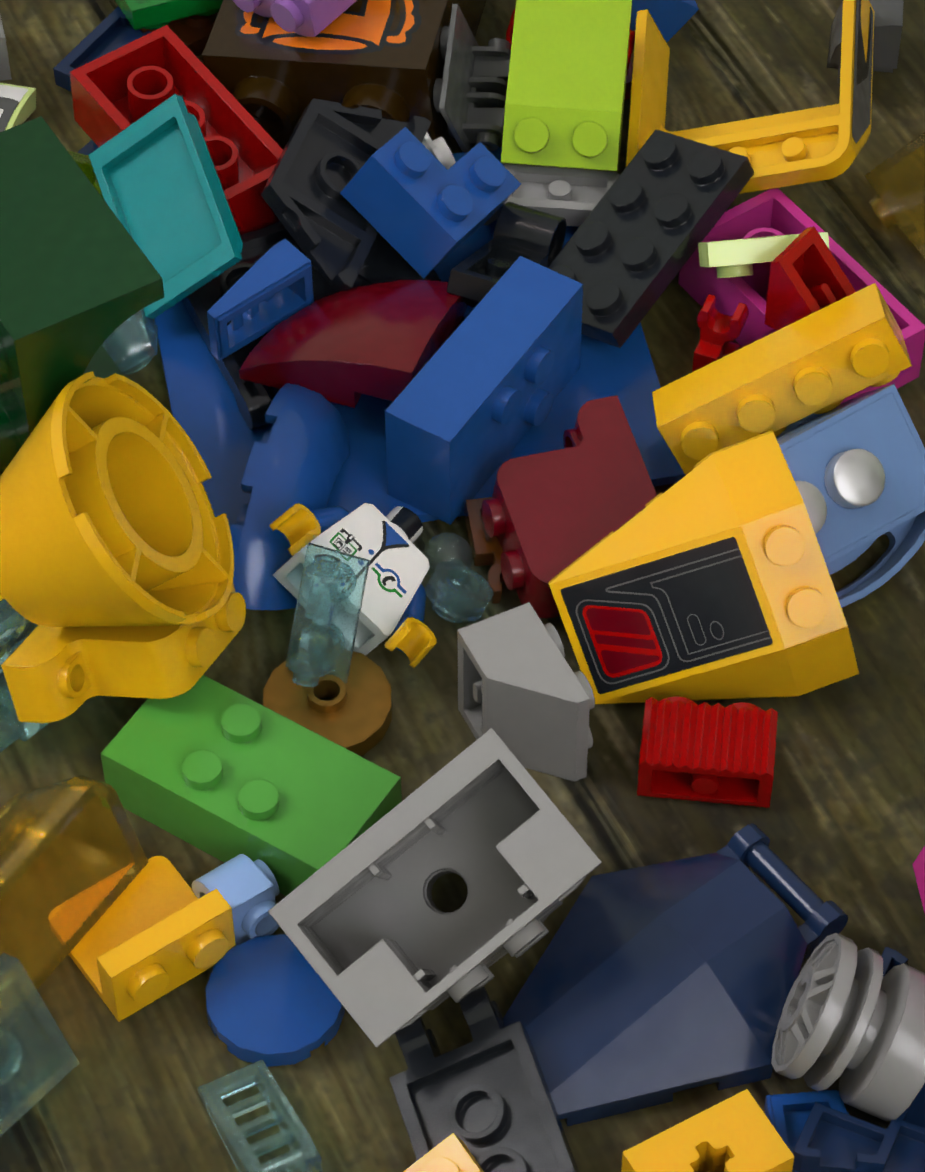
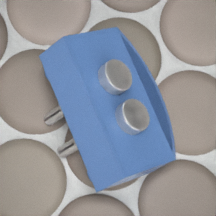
M895 384L859 394L835 409L777 438V442L804 501L830 575L855 561L879 536L886 534L889 538L888 549L875 564L859 578L836 591L841 608L864 598L885 584L905 566L925 541V447Z

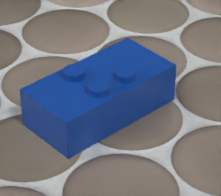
M518 257L386 409L385 433L388 495L441 521L452 524L465 508V501L472 499L528 430L532 426H540L545 421L551 410L553 400L580 369L583 307L582 283L527 258Z

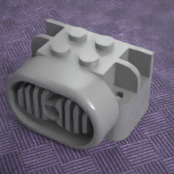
M490 728L268 912L377 1048L398 1030L411 1025L428 1010H434L450 996L458 1003L472 991L484 987L495 977L488 968L507 953L511 957L515 956L518 958L534 946L549 932L543 922L554 910L563 904L562 900L577 889L586 876L602 862L497 733ZM455 873L464 879L468 894L465 903L459 909L445 913L435 906L431 891L433 884L439 877Z

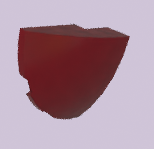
M398 280L357 286L349 291H340L313 302L311 305L277 324L249 353L239 369V377L243 380L278 389L282 388L286 383L299 385L322 394L329 402L352 408L356 407L361 394L394 401L458 328L468 305L465 303L464 297L448 293L449 282Z

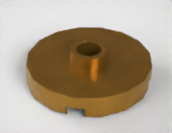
M314 647L291 655L272 671L263 688V706L359 756L365 755L383 739L392 721L391 685L382 668L364 654L346 648ZM323 698H334L329 701L320 700Z

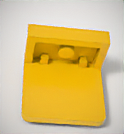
M164 856L149 858L55 912L50 921L52 933L118 1022L210 969L232 947L236 946L232 907L217 889L198 899L180 873Z

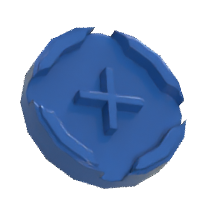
M285 934L257 936L232 947L214 965L205 987L208 1024L215 1037L217 1034L218 1038L227 1045V1050L240 1060L265 1067L292 1065L311 1057L310 1051L318 1048L324 1041L326 1046L334 1038L345 1013L344 1006Z

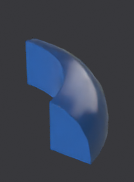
M286 383L280 388L266 411L265 422L274 425L271 431L265 432L261 442L254 441L241 481L242 491L251 494L249 504L242 506L236 524L230 525L234 550L233 584L235 591L243 596L246 609L284 610L297 608L302 605L273 576L293 555L287 550L291 545L285 539L283 533L279 530L273 531L269 525L295 503H300L309 510L327 507L337 476L346 459L350 456L349 431L338 409L322 394L290 383Z

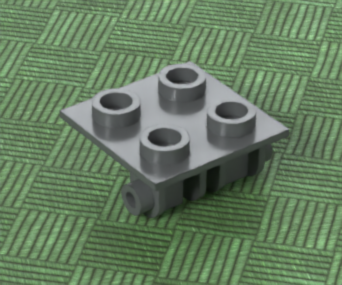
M452 4L450 26H443L441 30L440 50L445 65L443 78L435 80L433 91L434 107L436 112L441 113L444 117L449 136L455 138L462 152H469L473 148V143L477 145L479 142L489 151H495L498 149V144L502 142L505 96L511 44L505 39L494 38L488 41V46H479L459 5Z

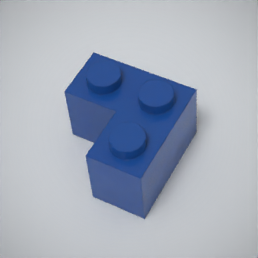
M404 127L371 155L340 193L424 279L483 226L519 188L521 183L481 142L447 170Z

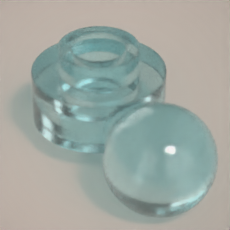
M446 532L434 536L428 541L423 551L430 565L428 574L431 577L425 586V593L431 601L432 609L440 617L453 623L480 619L493 597V590L486 579L471 569L473 554L469 543L455 533Z

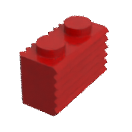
M680 696L668 697L660 701L653 697L645 700L637 795L770 808L778 712L773 708L764 711L759 706L745 702L734 703L727 707L722 706L720 703L711 706L707 702L698 705L694 701Z

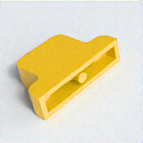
M232 584L226 603L216 614L190 625L43 627L38 625L1 665L19 722L51 723L59 721L73 714L87 699L95 696L168 699L186 693L198 682L242 629L246 618L245 600L240 593L235 591L234 584Z

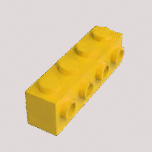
M873 283L653 391L652 397L657 428L684 474L687 475L694 469V465L712 452L771 430L774 432L775 437H777L787 426L813 413H827L839 406L845 398L869 386L879 387L894 380L901 371L912 366L902 331L876 283Z

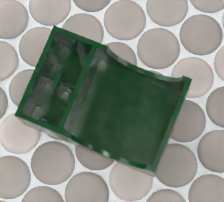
M42 116L0 132V476L58 394L69 382L91 371L94 372L96 377L106 378L114 373L123 375L102 346L103 342L131 316L148 305L164 298L162 277Z

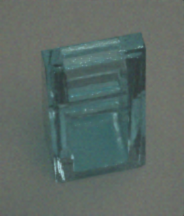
M263 1060L198 1087V1095L238 1172H323L322 1158L313 1140ZM257 1085L260 1091L227 1107L222 1101ZM265 1105L270 1110L240 1125H237L234 1120ZM278 1125L280 1131L248 1144L246 1138ZM288 1144L291 1151L261 1164L257 1159Z

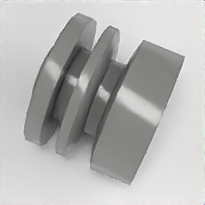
M838 933L826 936L814 949L787 996L772 1046L771 1064L775 1072L789 1079L800 1078L804 1075L803 1078L807 1086L816 1091L828 1089L839 1078V1096L843 1103L885 1122L896 1120L911 1105L925 1083V973L903 963L894 966L883 977V958L878 951L868 947L857 952V946L852 939Z

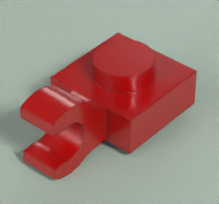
M709 294L706 297L697 316V324L700 328V341L694 351L692 372L742 348V345L734 343V340L739 337L749 316L746 304L739 303L733 316H728L717 311L715 307L716 296Z

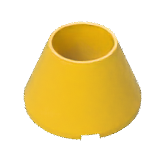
M93 371L85 373L69 382L58 394L0 476V593L13 609L34 624L43 627L190 625L216 614L229 597L234 577L233 541L227 515L221 514L215 517L202 484L212 478L199 451L179 422L152 394L136 382L117 373L106 378L96 377Z

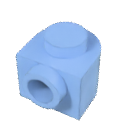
M239 854L192 882V892L198 899L217 889L232 907L236 946L257 936L271 935L279 928L277 922L268 912L276 905L275 896L279 894V886L274 874L262 860L257 859L253 862L248 856Z

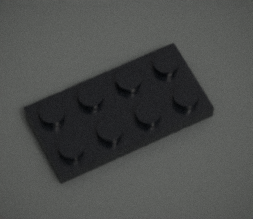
M657 129L653 132L548 266L549 269L583 284L582 335L618 348L622 347L698 248V243L704 240L754 175L748 157Z

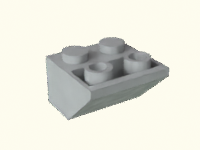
M530 602L458 629V710L476 740L492 728L524 768L574 782L587 776L588 749L593 746V737L589 727V711L595 707V698L586 676L581 671L573 672L564 658V647L555 627L551 623L544 625Z

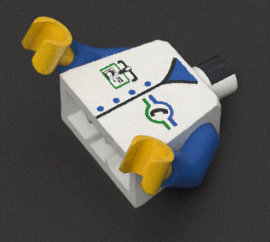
M295 503L269 525L273 531L279 530L283 533L285 539L291 545L287 550L293 555L273 576L347 649L366 656L391 634L389 640L384 644L385 648L389 651L397 648V650L405 653L410 660L409 665L415 668L436 645L437 639L434 633L424 624L427 592L421 582L427 574L430 565L428 558L413 544L423 531L421 520L413 511L397 506L385 517L373 504L369 503L362 504L351 513L341 506L309 510L304 505Z

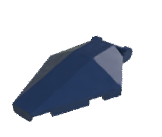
M752 823L743 827L734 834L725 847L716 853L594 875L588 881L503 1017L505 1027L520 1021L527 1030L559 1119H565L567 1126L672 1102L674 1092L716 1083L719 1091L771 1078L774 1069L771 1064L772 1046L787 996L803 968L805 959L811 956L814 949L826 936L834 933L839 934L844 929L848 921V915L835 902H824L768 847L770 839L757 825ZM748 867L762 878L805 923L797 927L786 905Z

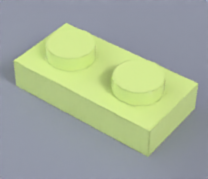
M818 232L829 248L828 232ZM800 234L699 242L700 267H716L717 278L754 275V263L772 262Z

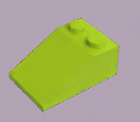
M516 0L505 100L501 152L502 164L612 171L619 174L632 0Z

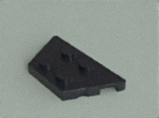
M313 98L299 118L261 196L334 293L349 291L352 288L378 234V231L340 192L371 155L404 127L422 143L431 124V121L425 117L413 116L409 122L382 118V110L361 106L351 109L342 106L338 102Z

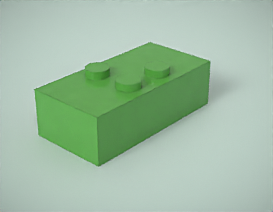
M205 675L189 691L182 695L168 699L147 698L100 753L108 800L224 863L239 854L248 856L253 862L257 859L262 860L274 874L279 886V892L285 896L402 802L400 776Z

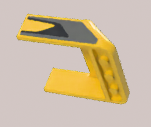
M843 0L839 104L674 132L665 129L670 48L648 9L637 11L626 167L657 129L748 157L754 175L739 194L829 180L844 173L862 150L871 133L875 12L870 1Z

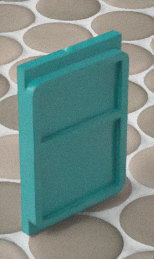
M172 95L88 155L104 201L163 279L164 298L143 308L146 317L154 319L242 260L240 253L242 252L243 242L197 118L195 115L188 113L182 96Z

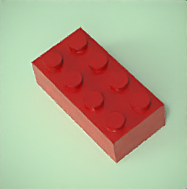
M168 25L70 71L74 120L98 147L105 144L172 95H180L183 97L188 113L195 115L239 234L242 235L280 221L262 198L261 193L283 149Z

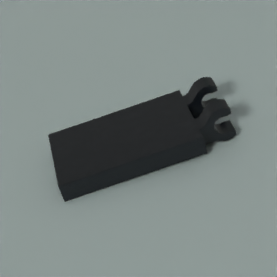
M485 987L472 991L459 1001L474 1041L441 1055L433 1031L431 1029L426 1030L421 1017L411 1025L395 1033L408 1070L389 1079L417 1161L454 1133L464 1142L484 1172H579L527 1030L520 1021L505 1027L497 1003L494 1000L490 1001Z

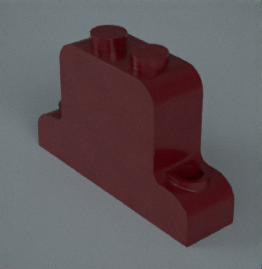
M617 395L590 400L583 404L578 412L575 427L564 431V449L512 458L505 461L498 469L492 498L482 502V519L485 530L489 537L497 536L503 550L501 554V570L504 582L509 590L516 589L522 605L530 602L540 618L560 616L548 582L610 532L618 530L646 507L645 504L657 496Z

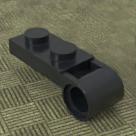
M507 202L498 217L493 239L451 269L447 292L464 297L465 303L475 308L519 256L548 268L562 250L566 235V219L513 202Z

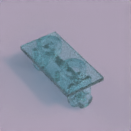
M313 543L307 544L286 660V667L293 672L292 681L306 687H315L318 685L319 677L326 674L337 676L345 684L347 683L370 560Z

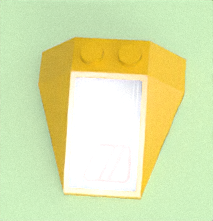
M772 430L708 454L694 465L692 471L667 491L659 493L645 504L646 507L618 530L610 532L548 582L580 670L591 685L595 704L642 703L651 697L660 701L673 696L685 697L692 701L795 697L859 674L849 628L804 501Z

